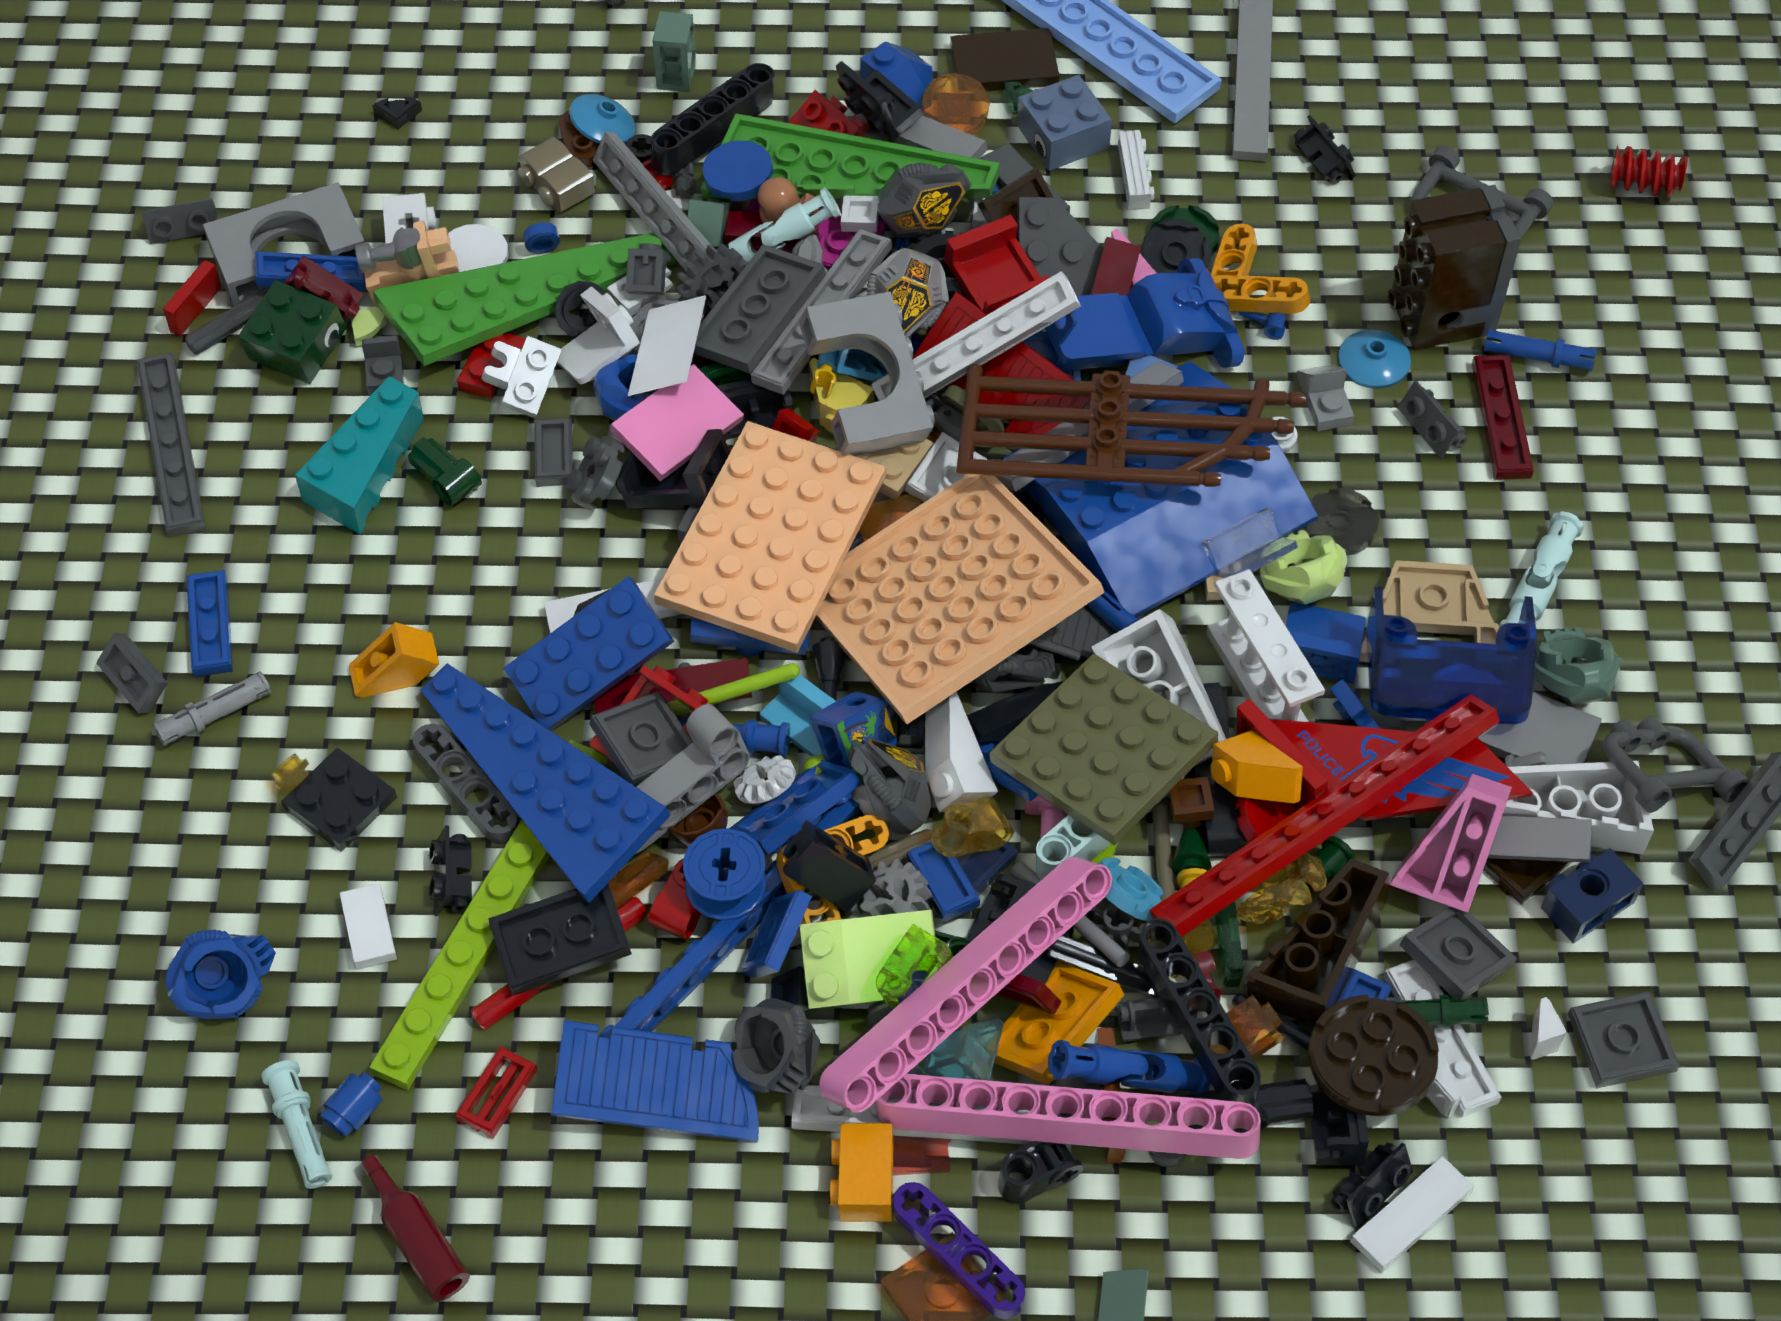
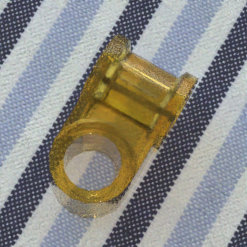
M983 797L976 801L948 806L944 812V823L936 828L931 841L939 853L952 858L984 850L992 851L998 849L1013 837L1014 830L995 799Z

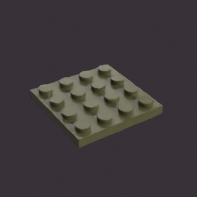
M1093 653L990 752V762L1115 846L1213 748V744L1218 742V732Z

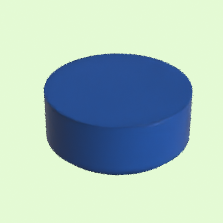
M551 223L533 224L523 233L526 249L534 254L548 253L554 250L560 243L557 227Z

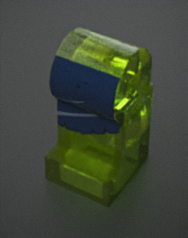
M912 924L876 977L877 990L885 1003L894 1009L922 985L935 966L943 967L954 956L945 942Z

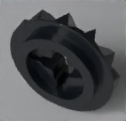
M577 280L575 283L564 286V290L555 298L556 307L553 313L559 328L569 336L576 338L597 323L591 311L584 313L583 321L580 315L569 312V310L579 306L580 298L582 299L580 294L591 286L601 295H604L606 292L597 284Z

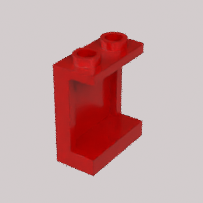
M1011 214L947 239L946 264L968 300L987 315L1050 278L1048 275L1040 277L1016 239L1018 224Z

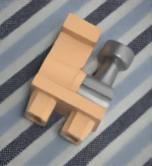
M423 220L414 222V229H404L403 227L398 229L394 234L393 242L372 248L367 242L355 245L357 261L361 272L365 275L366 288L374 307H378L373 297V291L376 289L459 272L457 256L451 248L446 227L427 231Z

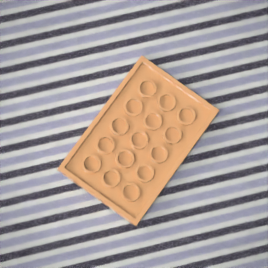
M747 421L654 593L655 604L798 653L886 477V466L849 454L842 455L840 451Z

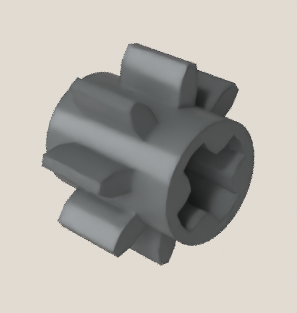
M1109 900L1104 912L1095 910L1093 922L1126 952L1130 941L1139 943L1141 932L1139 927L1142 925V920L1120 910Z

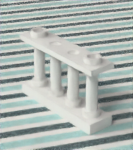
M1248 569L1216 581L1214 587L1230 613L1229 618L1208 625L1206 635L1245 700L1250 698L1269 719L1309 722L1300 708L1301 703L1324 695L1325 689L1252 571Z

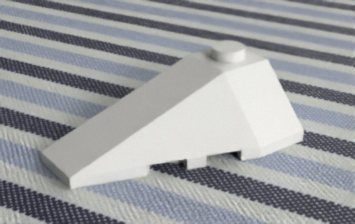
M1161 609L1092 646L1096 655L1218 732V742L1226 739L1189 650L1173 618ZM1213 748L1196 765L1211 758Z

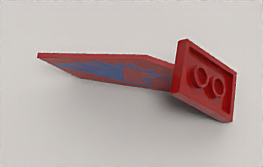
M1250 698L1237 706L1236 736L1252 730L1303 766L1300 801L1292 803L1296 810H1299L1414 732L1269 719ZM1476 737L1359 818L1369 821L1443 810L1472 774L1512 787L1508 800L1530 797L1533 792Z

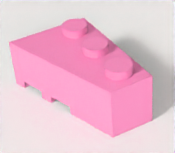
M1472 774L1395 870L1389 885L1469 912L1512 787Z

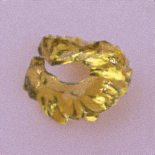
M1305 853L1290 865L1266 879V883L1262 882L1259 884V890L1256 891L1255 895H1251L1245 902L1240 903L1236 911L1240 919L1256 925H1261L1265 922L1272 923L1282 918L1289 907L1288 904L1303 906L1312 902L1310 890L1300 879L1305 878L1315 892L1322 891L1326 887L1327 880L1322 859Z

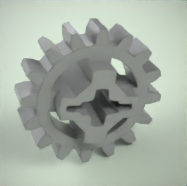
M895 859L891 866L888 867L884 861H880L878 870L874 872L876 882L848 913L843 912L847 915L848 919L930 910L925 900L932 897V893L927 888V880L920 871L916 870L912 863L908 862L903 866L899 859Z

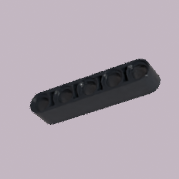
M762 63L747 66L657 129L651 136V168L661 175H672L679 172L724 139L735 114L755 117L767 109L773 102L774 70Z
M1203 683L1226 739L1231 738L1220 683ZM1211 757L1190 770L1191 778L1208 777L1215 809L1214 819L1202 820L1200 831L1209 857L1232 855L1247 845L1248 842L1238 825L1237 818L1241 816L1240 807L1236 809L1238 797L1211 778Z
M1156 918L1149 920L1143 925L1140 932L1138 956L1141 964L1220 1100L1244 1102L1254 1106L1261 1083V1073L1176 927L1165 919ZM1152 941H1161L1165 943L1167 946L1165 948L1158 949L1150 946L1149 943ZM1172 975H1181L1185 977L1188 981L1184 983H1175L1171 981L1169 977ZM1198 1009L1206 1012L1208 1016L1201 1019L1195 1018L1189 1012ZM1216 1044L1223 1045L1229 1052L1216 1054L1209 1047ZM1235 1080H1242L1250 1088L1247 1090H1237L1230 1083Z

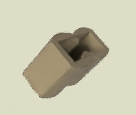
M551 137L519 156L520 168L518 173L521 180L526 186H533L538 191L541 200L548 207L552 206L557 211L563 212L595 193L593 175L578 158L572 156L566 146L555 137Z

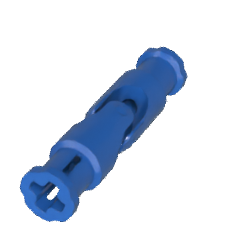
M1057 1040L1052 1045L1048 1056L1049 1072L1055 1079L1060 1080L1071 1076L1082 1078L1086 1083L1107 1085L1111 1082H1120L1122 1086L1166 1093L1185 1090L1191 1094L1208 1092L1211 1085L1196 1058L1192 1061L1180 1060L1174 1054L1136 1050L1124 1051L1111 1046L1096 1044L1078 1047L1071 1046L1068 1041Z

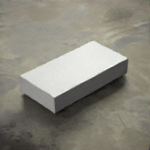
M380 883L340 892L356 969L396 960L397 956Z

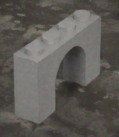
M339 182L203 224L210 251L233 307L265 288V286H256L255 251H261L266 244L278 237L291 234L312 237L322 244L327 255L356 257L355 245L365 243Z
M891 291L808 306L799 321L809 356L843 349L863 350L875 356L884 365L890 377L891 391L890 395L874 403L837 410L830 426L837 449L842 455L849 454L854 456L924 442L935 423L933 410L930 405H926L923 396L924 382L922 375L919 371L915 370L912 361V343L908 337H905L901 326L903 322L902 311L898 304H894Z

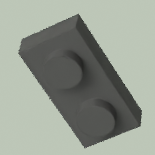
M113 633L96 662L138 713H150L168 684L126 633Z

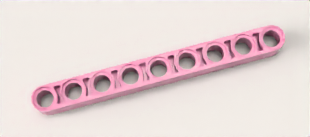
M1069 857L1061 862L830 1064L820 1078L819 1089L821 1095L825 1099L854 1112H862L869 1108L1105 898L1112 885L1110 870L1104 865L1078 857Z
M906 1074L874 1102L879 1122L891 1123L893 1129L1234 1159H1243L1254 1155L1260 1144V1114L1252 1105L1235 1101ZM891 1099H900V1101L895 1103L887 1102ZM935 1102L944 1103L940 1106H929L930 1104ZM976 1106H984V1107H986L985 1109H982V1110H973V1109H972V1108H974V1107H976ZM1024 1109L1030 1111L1025 1114L1015 1113L1018 1110ZM1063 1113L1073 1115L1067 1118L1058 1117V1115ZM1105 1117L1116 1118V1120L1108 1122L1101 1119ZM1148 1121L1160 1122L1157 1125L1145 1124ZM1198 1124L1202 1125L1203 1128L1193 1129L1188 1126ZM1236 1128H1243L1248 1131L1245 1133L1234 1132L1233 1130Z

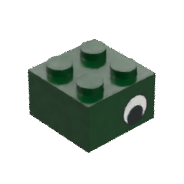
M275 280L238 335V339L249 360L311 384L347 327L336 304Z

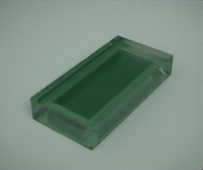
M1234 901L1214 915L1222 982L1225 987H1239L1244 969L1236 903Z

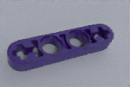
M916 1182L901 1185L893 1197V1213L897 1221L989 1313L1001 1319L1013 1318L1019 1314L1025 1299V1288L1021 1280L927 1187ZM906 1198L912 1202L918 1198L920 1199V1210L928 1218L923 1227H920L923 1216L916 1209L904 1210ZM939 1225L949 1226L955 1232L954 1240L944 1245L936 1243L930 1235L933 1228ZM971 1255L979 1256L985 1261L986 1269L979 1275H970L961 1267V1262L964 1258ZM993 1273H997L994 1284L1002 1292H1007L1009 1289L1013 1290L1012 1303L1006 1299L1000 1303L996 1301L997 1290L988 1282Z

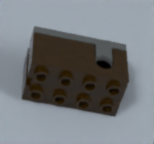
M1496 185L1411 201L1409 214L1404 219L1405 232L1403 241L1399 242L1398 264L1393 268L1394 282L1392 289L1388 291V300L1391 309L1396 310L1398 313L1403 336L1409 338L1414 350L1480 338V336L1485 337L1487 336L1488 329L1497 330L1521 237L1512 218H1507L1504 212L1506 206Z

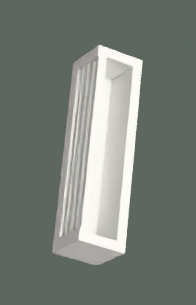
M1140 130L1119 131L1118 151L1128 210L1150 209V202L1154 200V187L1149 185L1152 182L1151 170L1147 171V167H1149L1148 154L1144 155L1146 140L1141 138Z

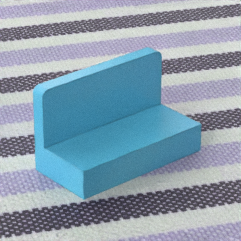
M799 674L794 679L779 683V694L761 710L760 719L768 725L780 726L782 722H789L791 729L790 741L810 756L821 755L822 752L810 716L836 701Z

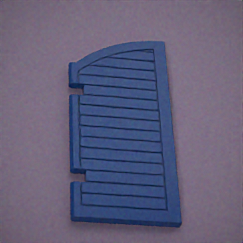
M563 1021L551 1116L758 1142L759 1120L754 1091L749 1085L750 1082L743 1079L736 1070L731 1043L706 1039L704 1051L692 1050L693 1037L611 1027L609 1039L597 1037L598 1024Z

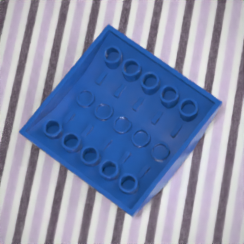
M1190 361L1176 368L1182 371L1184 382L1179 386L1233 389ZM1156 400L1142 409L1141 412L1245 417L1249 406L1246 404ZM1127 426L1126 439L1221 444L1232 431ZM1252 433L1241 444L1249 445L1250 447L1256 445L1270 448V460L1225 459L1202 471L1201 473L1208 471L1221 474L1220 486L1216 487L1036 478L1025 485V490L1038 503L1046 517L1082 564L1101 582L1103 590L1135 617L1144 614L1205 581L1207 578L1316 521L1318 518L1283 450L1271 433ZM1017 451L1005 456L1004 460L1009 456L1013 455L1014 453H1016ZM1076 452L1059 464L1086 465L1087 452ZM1125 454L1124 467L1173 470L1194 458Z

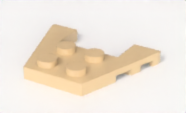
M1396 560L1365 640L1362 643L1359 662L1393 664L1396 656L1395 630L1473 635L1475 669L1479 670L1483 668L1485 670L1510 672L1513 665V657L1510 651H1506L1501 640L1503 634L1499 625L1494 623L1488 610L1489 602L1473 565Z

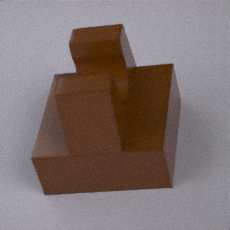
M1208 777L1181 779L1168 792L1173 823H1183L1184 830L1200 828L1202 820L1214 819L1215 809Z

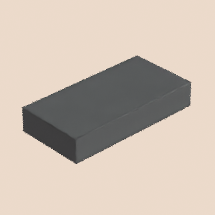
M571 418L534 420L536 487L566 485L567 479L573 471Z

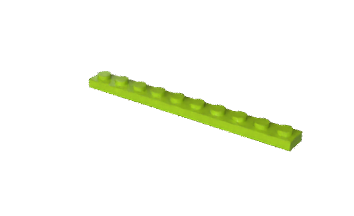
M570 740L569 743L603 766L606 765V757L594 749ZM520 821L369 1066L371 1075L407 1091L409 1090L496 946L488 918L519 908L548 861L550 855H548L537 838L522 821Z

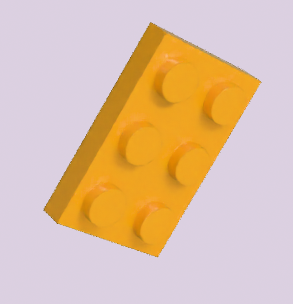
M1057 962L1045 983L1062 1001L1056 1013L1049 1014L1020 1004L982 1048L986 1059L1048 1085L1054 1078L1048 1068V1056L1052 1045L1057 1040H1065L1071 1046L1081 1047L1123 998L1124 993L1118 983Z

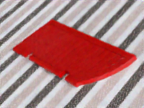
M956 292L914 354L912 360L987 316V314ZM1023 341L981 365L983 369L982 376L1075 381ZM967 374L945 387L948 388L950 385H955L965 390ZM980 391L979 403L1083 409L1091 401V396ZM1007 420L1010 424L1005 432L1045 434L1061 423Z

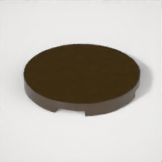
M1358 995L1335 1003L1319 1017L1310 1038L1308 1060L1316 1083L1338 1105L1363 1115L1388 1116L1410 1109L1426 1096L1436 1077L1439 1048L1435 1035L1428 1023L1408 1005L1402 1002L1396 1004L1384 999L1369 998L1368 995Z

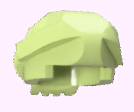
M1305 530L1297 531L1296 535L1292 533L1288 537H1284L1271 544L1272 551L1266 553L1260 567V577L1265 589L1275 592L1289 601L1306 605L1327 598L1334 593L1344 577L1347 556L1345 549L1335 543L1331 536L1318 535L1309 537Z

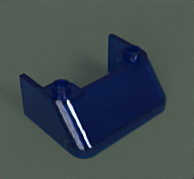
M1374 587L1366 629L1370 704L1376 712L1389 717L1434 719L1472 694L1497 710L1500 720L1497 724H1520L1529 717L1533 697L1537 649L1533 597H1524L1518 623H1509L1499 628L1496 644L1417 639L1416 627L1409 619L1397 615H1384L1382 587Z

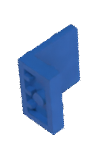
M1295 602L1290 603L1286 628L1316 676L1337 681L1343 679L1346 683L1354 684L1362 649L1361 643L1366 618L1364 616Z

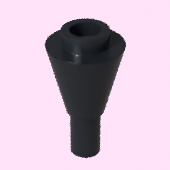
M824 637L820 642L812 646L819 682L822 685L821 690L836 701L837 686L840 683L848 655L833 637Z

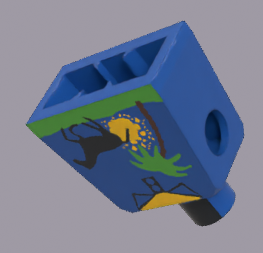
M853 692L810 716L824 760L854 770L850 764L848 753L852 740L856 739L865 744L871 738L896 747L897 739L891 721L898 714L884 697L879 698L861 692ZM856 772L857 775H858V777L860 778L862 784H863V783H864L863 776H862L861 774H859L858 772Z

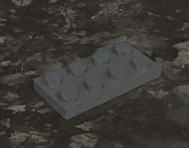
M763 244L700 324L693 354L751 374L825 277L824 265Z

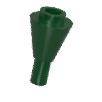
M1183 828V833L1171 863V869L1174 874L1178 875L1180 871L1189 868H1200L1207 871L1212 868L1200 828L1185 830Z

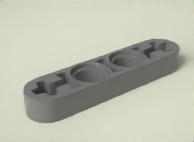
M437 724L421 726L415 731L413 736V746L418 759L488 840L497 844L507 843L519 825L517 814L446 729ZM426 741L438 742L442 754L438 757L436 750L431 745L425 746ZM452 763H459L465 766L464 772L457 777H449L443 773L444 769ZM481 789L488 793L487 798L478 804H473L466 800L467 795L473 790ZM493 809L496 817L501 822L507 821L508 825L506 827L502 828L500 825L494 826L493 819L490 814V812Z

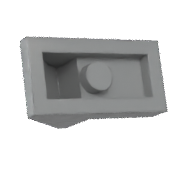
M1327 365L1297 371L1296 376L1303 394H1306V402L1317 431L1353 425L1354 414L1344 390L1347 374L1346 368Z

